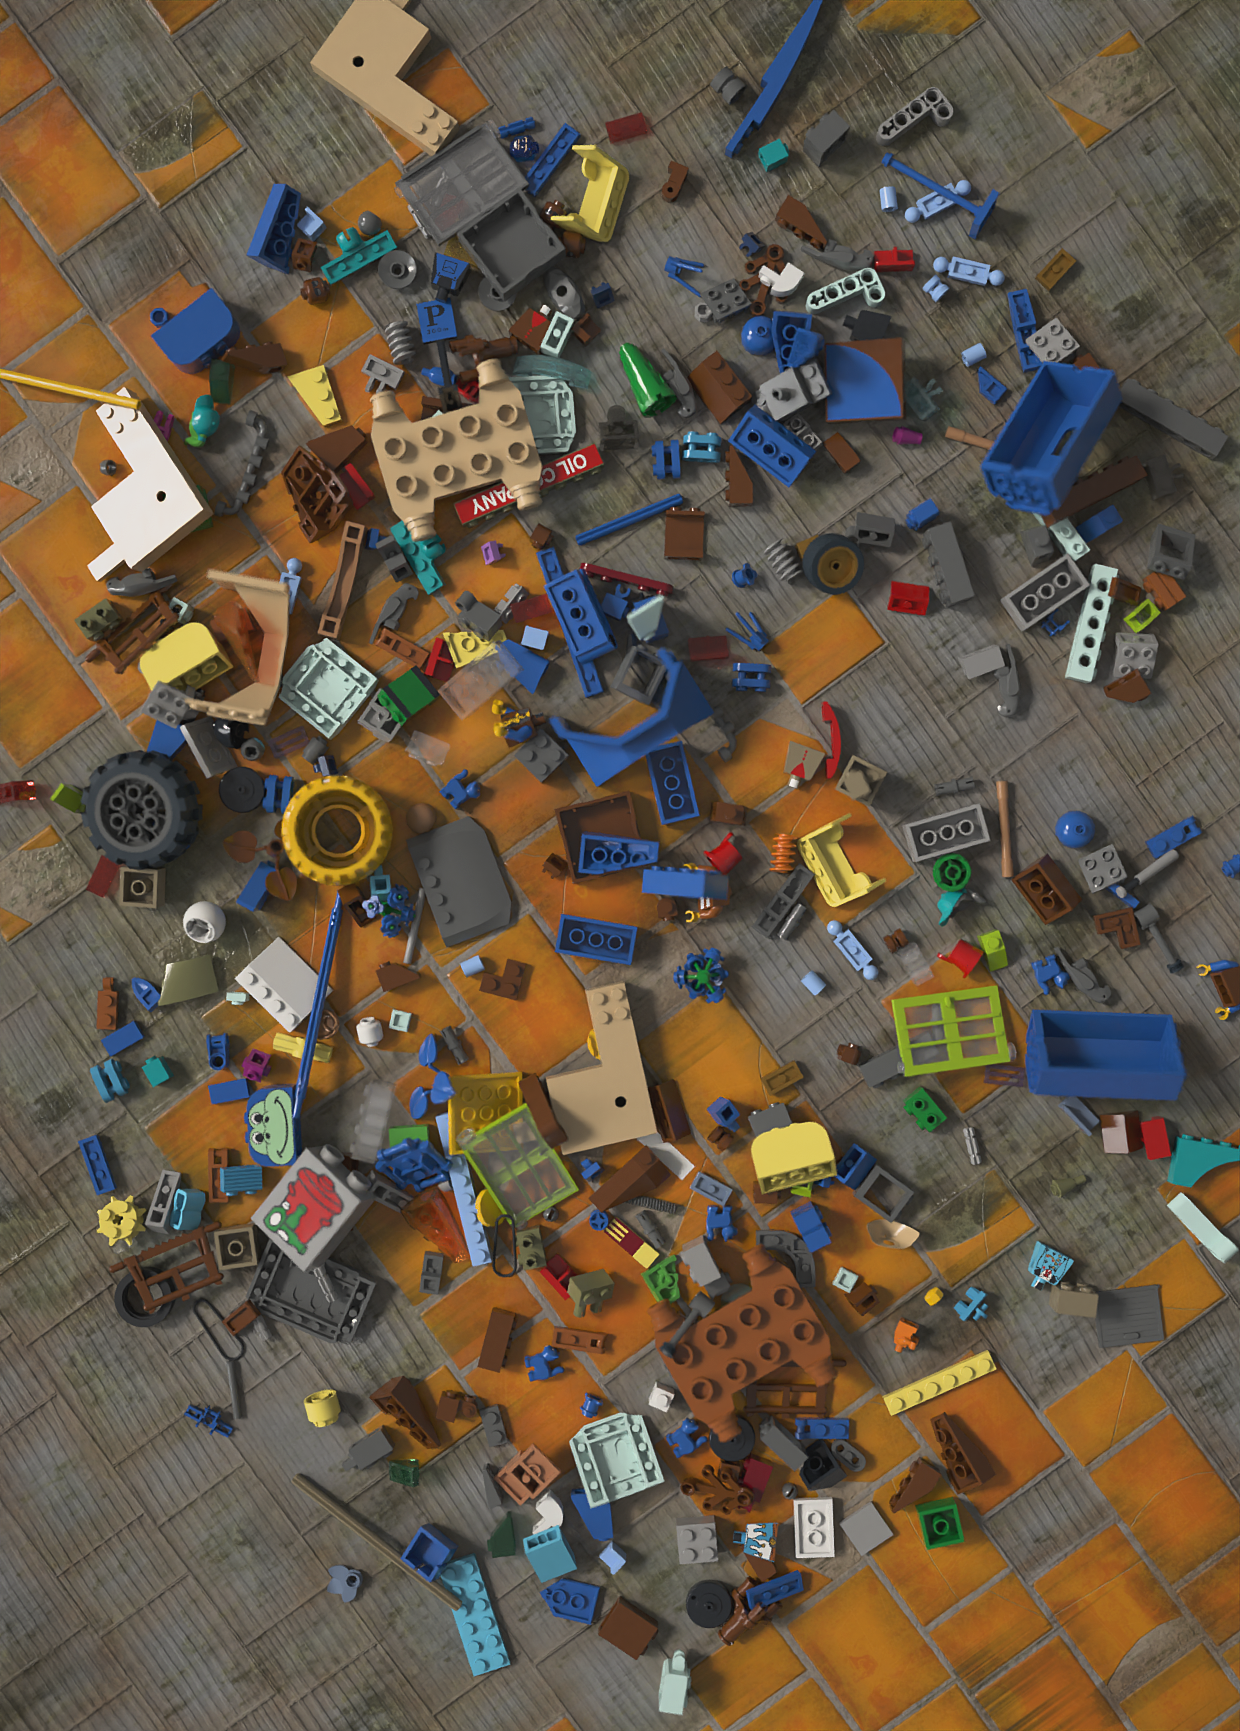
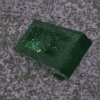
M417 1459L389 1461L390 1481L410 1487L419 1486V1461Z

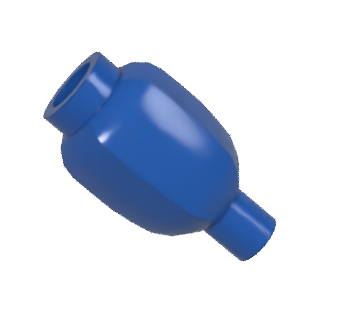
M441 367L422 369L421 375L429 377L432 383L444 387ZM450 370L452 385H454L457 381V375Z

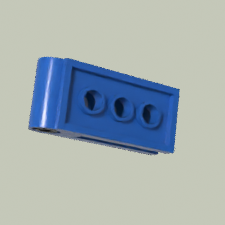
M576 569L544 585L571 649L581 664L584 665L618 648L617 641L585 569ZM571 591L573 592V598L570 596ZM579 609L581 610V616L578 614ZM586 627L589 628V634L586 632Z

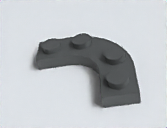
M756 1230V1245L762 1243L765 1245L766 1250L784 1251L791 1256L795 1264V1278L801 1288L816 1287L814 1259L806 1243L801 1238L785 1230Z

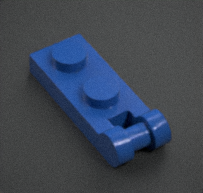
M1193 815L1145 841L1153 858H1158L1202 833L1201 828L1195 824L1196 820ZM1187 825L1190 829V832L1186 833L1183 829V827Z
M795 1418V1425H797V1431H795L796 1439H849L848 1418ZM806 1425H810V1431H805Z

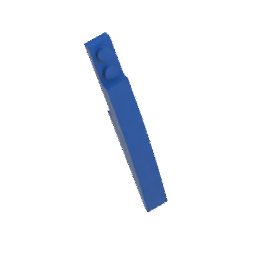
M824 0L812 1L762 77L760 86L764 90L726 146L725 155L729 158L740 152L743 147L742 141L744 138H749L754 128L759 131L770 114L805 48Z

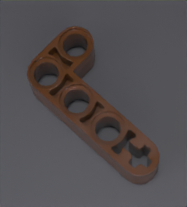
M534 1073L519 1081V1086L535 1125L550 1149L568 1141V1136L556 1118L538 1075Z

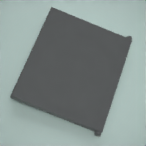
M1159 1284L1096 1292L1098 1294L1095 1323L1099 1348L1164 1340L1158 1295Z

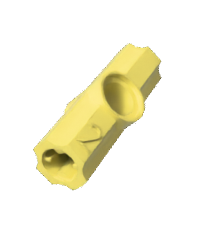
M276 1033L273 1049L291 1053L292 1056L302 1058L306 1038ZM316 1043L313 1059L329 1063L333 1047Z

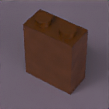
M621 1596L618 1597L598 1627L599 1636L635 1660L640 1655L643 1656L648 1649L647 1644L651 1639L654 1640L659 1632L657 1620Z

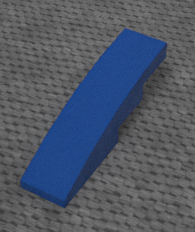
M1023 289L1009 292L1007 295L1011 320L1023 373L1038 370L1042 362L1026 344V339L1036 332V321L1028 291Z

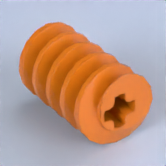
M775 833L779 837L773 838V841L778 844L772 845V848L777 850V852L771 853V856L775 857L776 860L770 861L775 867L770 868L769 871L788 873V871L794 870V867L790 866L789 863L795 862L790 856L796 855V852L792 851L791 848L797 846L792 843V840H796L798 837Z

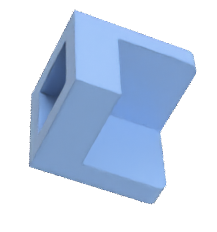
M306 207L304 209L306 215L297 226L312 241H315L326 229V226L313 211Z
M526 626L521 645L527 648L532 647L544 650L549 632Z
M613 1541L599 1555L611 1568L610 1573L613 1575L626 1563V1553Z

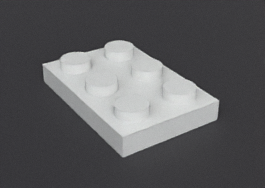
M832 1497L794 1498L796 1558L835 1557Z

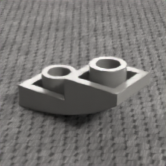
M799 413L783 423L785 428L814 450L823 445L822 441L810 429V425Z

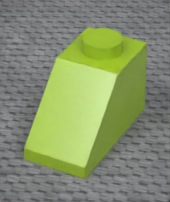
M61 783L50 798L73 813L80 814V812L86 810V804L81 803L83 792L71 784Z
M994 929L977 935L980 947L984 951L983 955L989 972L1008 966L1006 949L999 930Z

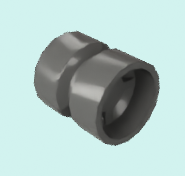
M727 66L721 69L710 83V86L718 94L722 93V98L729 105L736 102L747 87L739 78L735 79V74Z

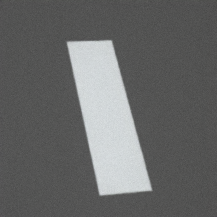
M658 1132L637 1138L644 1146L647 1145L658 1159L681 1180L695 1167L669 1142L663 1143Z

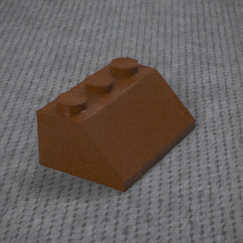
M715 351L703 360L687 377L694 391L720 425L751 402L752 395L718 351Z
M1048 853L1031 863L1011 879L1045 925L1073 910L1082 900Z

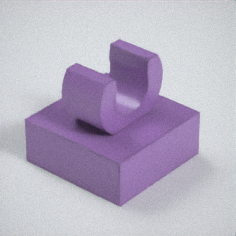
M489 541L481 546L486 565L493 564L506 556L505 554H499L498 549L503 547V544Z

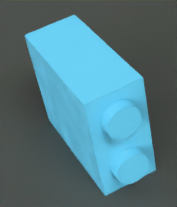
M559 1525L523 1539L525 1554L541 1583L577 1569L575 1555Z

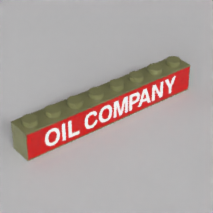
M593 443L542 465L541 488H539L540 498L547 496L551 490L556 489V491L564 489L567 487L566 484L572 481L578 483L584 480L586 475L591 474V476L602 472L601 469L604 468V463L596 444ZM503 482L453 503L463 527H468V529L477 526L481 520L489 521L495 518V514L502 511L503 513H508L514 509V506L518 505L517 500H514V497L511 496L510 491Z

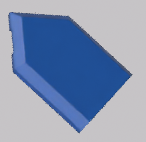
M562 1578L542 1590L540 1594L545 1599L554 1616L591 1625L600 1587Z

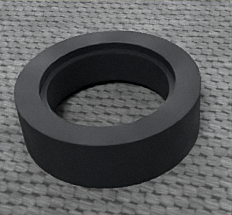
M151 1266L141 1267L146 1279L164 1272ZM128 1273L121 1279L115 1290L114 1302L117 1312L124 1321L133 1326L150 1327L156 1325L170 1313L175 1300L161 1305L160 1309L153 1314L147 1315L136 1312L128 1301V1289L135 1281L131 1273ZM171 1278L156 1283L160 1287L163 1296L175 1291Z

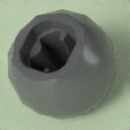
M367 210L359 216L358 227L363 234L373 236L381 230V219Z
M247 738L241 744V754L248 761H257L265 753L264 744L258 738Z

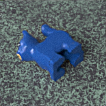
M463 769L462 773L455 775L447 783L446 787L439 791L444 798L448 799L450 794L454 796L450 804L456 810L459 808V805L466 802L469 798L477 799L480 796L478 782H472L466 788L461 783V779L468 775L467 769Z
M1055 954L1045 957L1047 962L1045 966H1042V960L1030 963L1044 995H1048L1050 992L1046 981L1054 978L1057 987L1064 988L1070 979V975L1063 972L1056 962Z
M708 1205V1215L706 1218L707 1240L712 1241L714 1239L713 1229L723 1228L722 1236L725 1242L733 1239L738 1234V1229L732 1224V1205H724L722 1213L716 1212L718 1210L716 1205Z
M546 1345L541 1353H537L534 1356H525L526 1368L533 1366L535 1369L528 1373L530 1381L545 1380L564 1372L563 1367L551 1369L548 1361H553L559 1357L560 1352H557L556 1348Z
M685 1418L681 1428H678L672 1434H666V1439L670 1446L675 1443L679 1445V1447H675V1450H673L677 1458L692 1453L702 1443L708 1441L706 1436H701L697 1441H694L690 1435L699 1429V1422Z

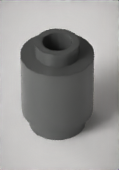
M313 736L303 750L302 757L315 765L316 762H319L318 758L322 757L328 750V742L320 736L317 738Z

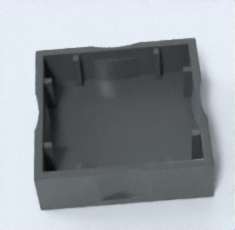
M517 188L498 202L488 213L476 218L457 232L460 244L504 302L566 257L564 246L549 226L540 219L536 209L520 188Z

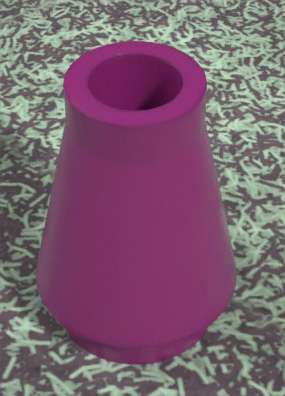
M902 425L900 427L896 426L892 440L897 445H920L922 433Z

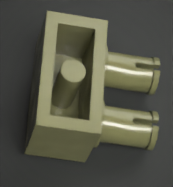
M105 598L74 621L88 640L98 641L104 637L106 631L109 629L114 630L120 626L119 622L123 618L113 603Z
M540 1225L517 1229L515 1237L516 1247L519 1246L520 1254H518L519 1265H523L524 1270L547 1266Z
M604 1269L570 1277L567 1293L575 1302L573 1314L576 1317H584L586 1307L591 1304L590 1310L592 1312L598 1313V1309L601 1312L603 1300L612 1298L615 1283Z

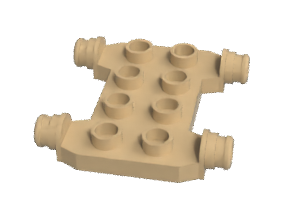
M498 359L487 360L477 366V371L480 375L478 377L480 382L479 403L411 423L402 407L399 406L398 401H396L394 392H380L373 395L370 399L374 407L372 408L374 415L372 416L371 438L393 511L404 522L408 531L411 532V538L414 542L428 540L436 535L433 519H436L435 501L502 481L510 491L511 496L514 497V500H517L519 510L532 509L542 503L539 495L542 465L520 391L509 380L505 370L501 367V361Z

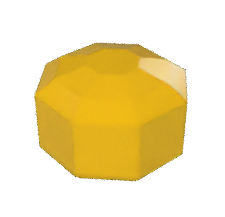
M934 1287L927 1292L924 1299L930 1306H933L941 1300L943 1292L938 1287Z

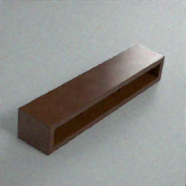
M1137 455L1130 459L1126 456L1118 461V465L1114 466L1112 463L1103 468V472L1098 473L1096 471L1090 474L1087 480L1083 481V479L1074 482L1072 484L1073 487L1069 489L1061 505L1056 509H1052L1048 515H1041L1047 528L1145 478L1147 473Z

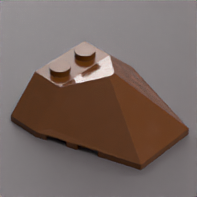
M298 446L281 471L288 494L293 497L295 503L293 509L294 512H298L301 521L298 523L308 542L313 543L335 530L354 503L340 477L304 447Z

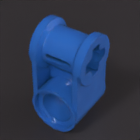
M228 1033L217 1036L208 1034L206 1044L210 1067L214 1070L227 1068L230 1064ZM218 1056L222 1057L223 1059V1065L221 1067L218 1066L215 1062Z

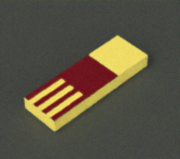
M617 1216L603 1230L604 1233L646 1269L659 1256V1253Z

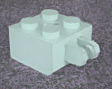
M680 1649L674 1651L673 1659L668 1658L663 1663L659 1689L660 1712L682 1715L683 1708H687V1690L690 1689L691 1676L690 1669L687 1668V1661H685V1653Z

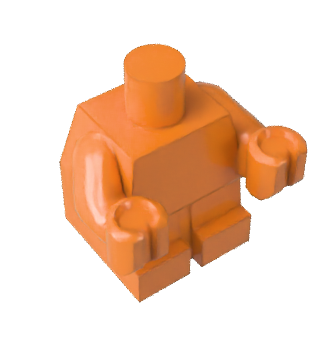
M901 1317L895 1330V1351L902 1353L903 1348H906L907 1345H909L910 1349L915 1350L919 1337L913 1336V1333L916 1334L919 1328L918 1324Z

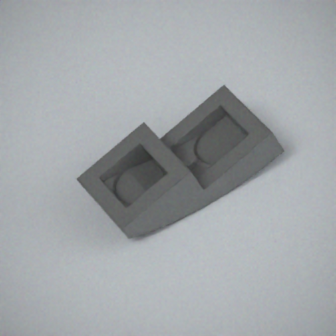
M425 1251L419 1292L438 1295L444 1253Z

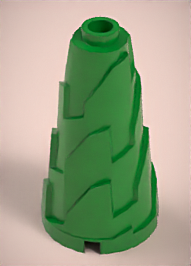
M629 342L623 344L619 351L620 359L640 412L645 418L657 416L655 411L660 410L662 413L674 404L677 399L675 397L676 394L668 386L660 373L656 372L649 360L643 356L636 345Z

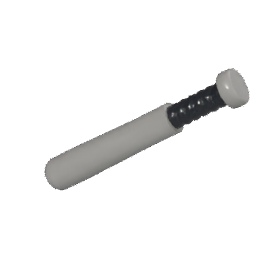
M1172 849L1137 874L1129 883L1123 887H1118L1116 889L1117 895L1121 898L1126 897L1127 893L1134 887L1141 885L1179 858L1178 852Z

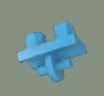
M971 1286L966 1295L973 1300L972 1303L967 1306L960 1300L954 1309L961 1315L959 1318L963 1321H967L974 1311H976L972 1317L974 1320L977 1321L980 1316L986 1319L988 1315L985 1313V1310L989 1306L985 1303L980 1308L978 1306L986 1298L987 1294Z

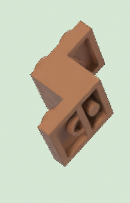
M533 1443L525 1452L520 1450L493 1479L521 1506L529 1497L534 1499L561 1473V1470Z

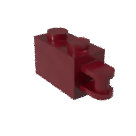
M750 1453L749 1459L745 1458L742 1466L744 1472L742 1477H738L737 1482L741 1487H747L754 1493L752 1504L745 1507L737 1506L738 1509H746L748 1513L751 1512L755 1501L760 1503L773 1469L772 1461Z

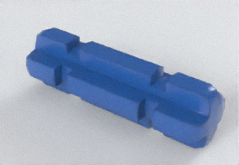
M533 117L525 118V121L519 120L508 124L507 127L505 125L498 128L499 135L503 139L508 137L509 134L512 136L526 131L525 129L527 128L528 130L535 128V121Z

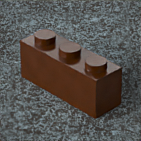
M493 1307L477 1367L500 1373L501 1367L505 1368L508 1356H504L505 1350L510 1349L513 1339L509 1337L510 1331H515L518 1320L514 1319L515 1312Z

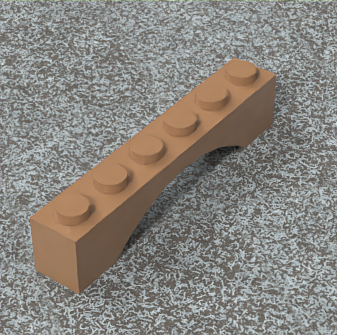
M346 521L333 586L318 630V634L323 637L340 641L368 532L364 525Z

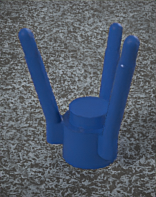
M669 256L664 271L669 272L668 277L675 279L692 293L701 297L696 289L676 274H680L683 268L702 273V269L694 266L704 267V264Z
M736 612V616L751 632L752 636L749 638L751 642L730 628H726L727 632L747 644L752 650L756 648L759 651L769 642L766 638L768 635L763 631L752 612H749V616L758 629L756 632L740 613Z

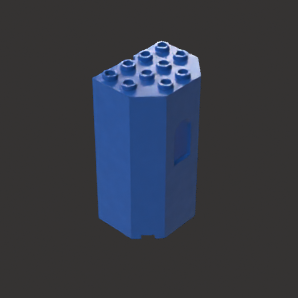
M1044 361L980 466L989 492L995 497L1000 495L1007 501L1005 504L1011 509L1048 515L1052 509L1058 508L1122 401L1115 371L1084 367L1083 370H1079L1075 365ZM1071 430H1076L1061 456L1053 455L1065 434Z
M1032 1010L1026 1032L1027 1054L1025 1053L1029 1092L1034 1095L1177 1100L1179 1092H1182L1183 1080H1186L1187 1070L1183 1068V1053H1180L1179 1050L1180 1039L1176 1036L1177 1024L1173 1022L1172 1015Z

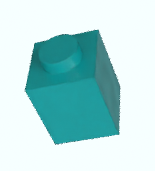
M777 139L759 148L758 156L766 172H769L787 163L790 153L787 145L783 144L781 139Z
M156 1055L145 1061L147 1065L142 1067L153 1087L174 1076L163 1056L159 1058Z

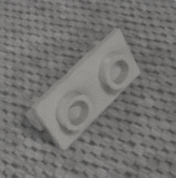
M517 583L511 586L505 594L509 601L505 602L502 599L494 608L495 612L501 615L502 621L505 624L514 617L515 612L526 601L529 593Z

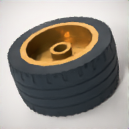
M826 533L814 539L806 548L802 559L803 571L808 581L818 590L832 595H838L851 590L861 579L864 570V557L859 547L849 538L837 533Z

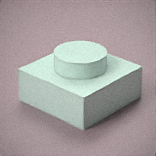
M228 992L226 1001H232L234 1005H243V1002L249 1001L250 993Z

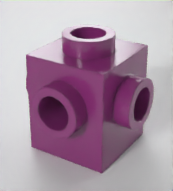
M253 1048L249 1057L246 1056L243 1061V1076L261 1083L263 1077H267L271 1070L269 1065L271 1055Z

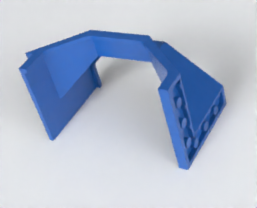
M662 648L657 652L670 673L661 710L622 736L611 738L574 733L565 718L555 716L550 719L559 737L567 738L596 787L601 786L605 781L695 724L703 722L714 714V711L682 661L678 662L670 650L666 651Z

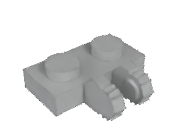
M369 354L361 370L363 374L370 377L365 388L366 392L372 391L376 380L381 382L376 394L384 392L386 385L396 390L405 373L403 370Z

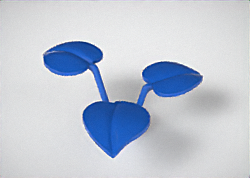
M433 1033L427 1036L420 1047L419 1062L421 1066L426 1067L428 1065L430 1069L438 1074L434 1079L432 1090L424 1091V1087L419 1086L413 1091L409 1108L414 1120L420 1119L425 1115L428 1109V1094H431V1100L436 1104L445 1102L456 1094L451 1085L449 1074L432 1065L437 1059L438 1052Z

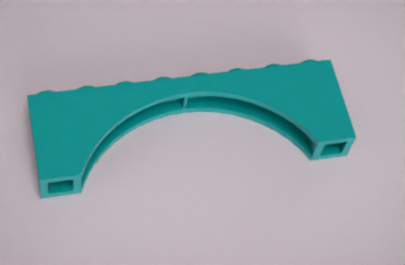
M1182 1134V1137L1175 1136L1167 1181L1175 1185L1192 1187L1202 1175L1214 1167L1240 1161V1144L1239 1147H1233L1232 1143L1220 1141V1144L1213 1143V1139L1201 1137V1140H1195L1194 1136Z

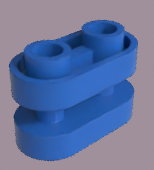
M663 440L655 441V445H652V457H656V464H653V476H657V480L665 479V473H672L673 479L680 478L678 440H671V446H663ZM664 454H671L672 465L664 466Z
M733 663V672H738V678L732 679V687H736V691H747V688H755V692H766V689L770 688L771 680H765V673H771V665ZM746 673H757V679H746Z
M270 774L269 778L265 779L267 797L263 799V808L266 809L267 813H275L277 808H281V813L284 814L289 802L293 798L294 777L285 776L284 781H279L278 775ZM279 789H283L282 801L278 800Z

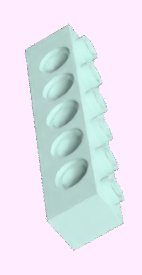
M1033 513L1041 526H1046L1041 515ZM1068 518L1047 528L1049 537L1063 556L1069 554L1072 560L1076 561L1090 551Z
M1099 564L1091 566L1088 578L1089 586L1085 590L1066 670V679L1090 683L1096 677L1097 669L1095 664L1101 656V650H1099L1100 643L1104 641L1106 636L1104 626L1110 619L1109 605H1112L1114 598L1108 596L1112 577L1119 578V575H1117L1118 569ZM1099 582L1105 584V592L1099 590ZM1095 601L1101 603V610L1094 608ZM1090 620L1096 621V629H1092L1089 626ZM1086 638L1092 640L1093 645L1091 648L1085 645ZM1081 657L1087 658V667L1081 665Z

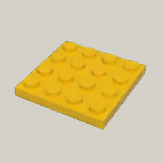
M522 1072L449 1076L451 1085L456 1092L455 1095L448 1099L449 1154H464L459 1144L460 1141L523 1105L522 1091L518 1083L522 1080ZM523 1117L517 1119L516 1121L508 1125L513 1134L514 1129L512 1124L522 1122ZM505 1128L491 1135L501 1151L517 1149ZM488 1137L473 1145L477 1153L496 1151Z

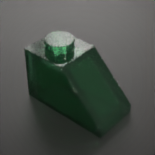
M211 359L209 375L210 395L214 403L231 405L235 366L218 359Z
M508 1511L491 1532L490 1540H487L488 1552H492V1558L514 1556L516 1554L512 1511Z

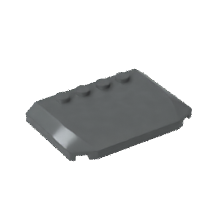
M471 817L462 818L406 840L446 947L510 924L512 901L486 832Z
M270 1238L246 1298L256 1305L260 1313L328 1343H336L337 1341L351 1342L377 1280L368 1273L328 1257L323 1264L326 1269L325 1274H328L334 1286L333 1290L338 1295L337 1300L329 1303L325 1297L326 1293L324 1294L318 1282L319 1278L314 1274V1269L303 1272Z

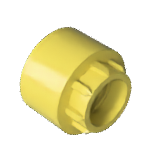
M322 1390L304 1399L308 1420L313 1422L315 1426H328L338 1420V1414L341 1409L335 1390Z

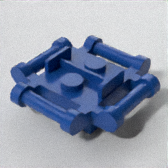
M406 1138L402 1143L377 1151L379 1161L376 1163L375 1168L379 1172L386 1174L401 1190L405 1189L407 1185L412 1184L416 1192L420 1193L431 1185L450 1180L449 1170L452 1168L453 1162L448 1158L445 1159L427 1140ZM435 1173L438 1174V1175H435V1176H433V1177H431V1178H428V1179H426V1180H423V1181L421 1180V1179L426 1178V1177H428V1176H430V1175H433V1174H435Z

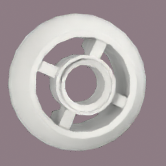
M200 901L190 906L185 912L183 926L187 935L194 941L209 943L222 935L226 926V919L218 905L208 901Z

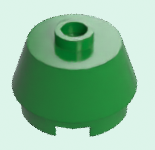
M955 853L945 854L934 864L933 878L941 889L949 892L959 891L969 883L971 867L963 856Z

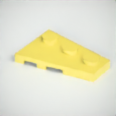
M324 365L288 376V379L324 427L342 421Z
M498 630L490 641L478 638L474 632L443 633L456 669L499 654L497 644L507 640L504 630Z

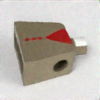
M790 741L783 771L791 775L787 786L798 789L802 779L810 781L825 753Z

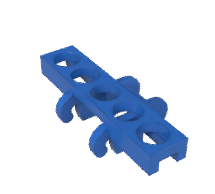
M192 1404L188 1406L184 1415L197 1421L195 1427H198L201 1422L212 1428L209 1433L210 1435L216 1431L227 1438L229 1437L234 1427L218 1419L221 1418V1411L217 1413L211 1410L210 1405L208 1408L205 1407V1411ZM189 1409L195 1411L196 1414L191 1415ZM207 1417L212 1418L213 1422L211 1424L206 1422ZM223 1427L229 1429V1432L225 1433Z

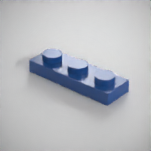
M96 1134L78 1141L96 1194L100 1195L116 1189L117 1187L99 1135Z
M796 1570L746 1590L749 1608L752 1610L758 1602L763 1603L762 1607L764 1604L768 1605L804 1591L801 1573Z

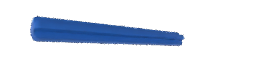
M679 493L576 535V541L579 546L664 512L671 507L681 505L683 498Z

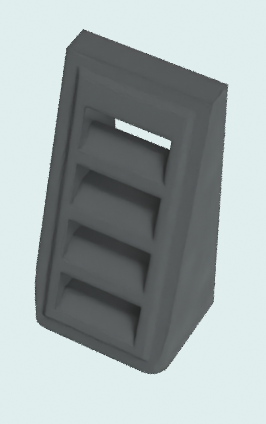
M487 1463L484 1465L482 1473L487 1505L490 1510L501 1505L504 1496L498 1483L493 1479L494 1474Z

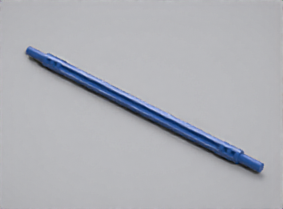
M338 891L334 908L331 910L295 1088V1103L292 1116L294 1118H300L303 1099L305 1100L343 914V904Z

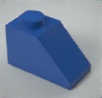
M1111 505L1075 529L1086 544L1117 526L1123 520L1115 506Z

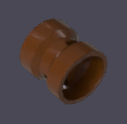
M900 928L895 930L894 934L883 937L886 946L892 954L897 952L898 948L909 945L907 938Z
M718 1125L710 1133L707 1140L715 1143L722 1152L732 1142L734 1137L730 1133H726L724 1128Z

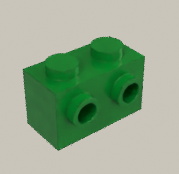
M921 1086L902 1100L905 1103L903 1108L910 1116L912 1114L915 1115L918 1119L916 1124L922 1131L926 1129L930 1133L947 1119Z

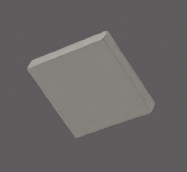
M871 1501L839 1522L861 1556L893 1535V1532Z

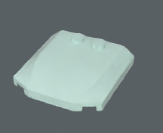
M563 376L509 377V380L520 391L538 454L567 453L576 433L573 393L565 383Z
M328 638L323 639L324 641L307 647L285 674L279 698L331 740L340 733L373 692L379 680Z
M618 1413L584 1425L569 1441L591 1509L664 1482L642 1415Z

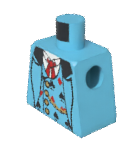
M1037 1240L1028 1267V1271L1036 1276L1031 1286L1042 1291L1046 1281L1057 1285L1074 1260Z

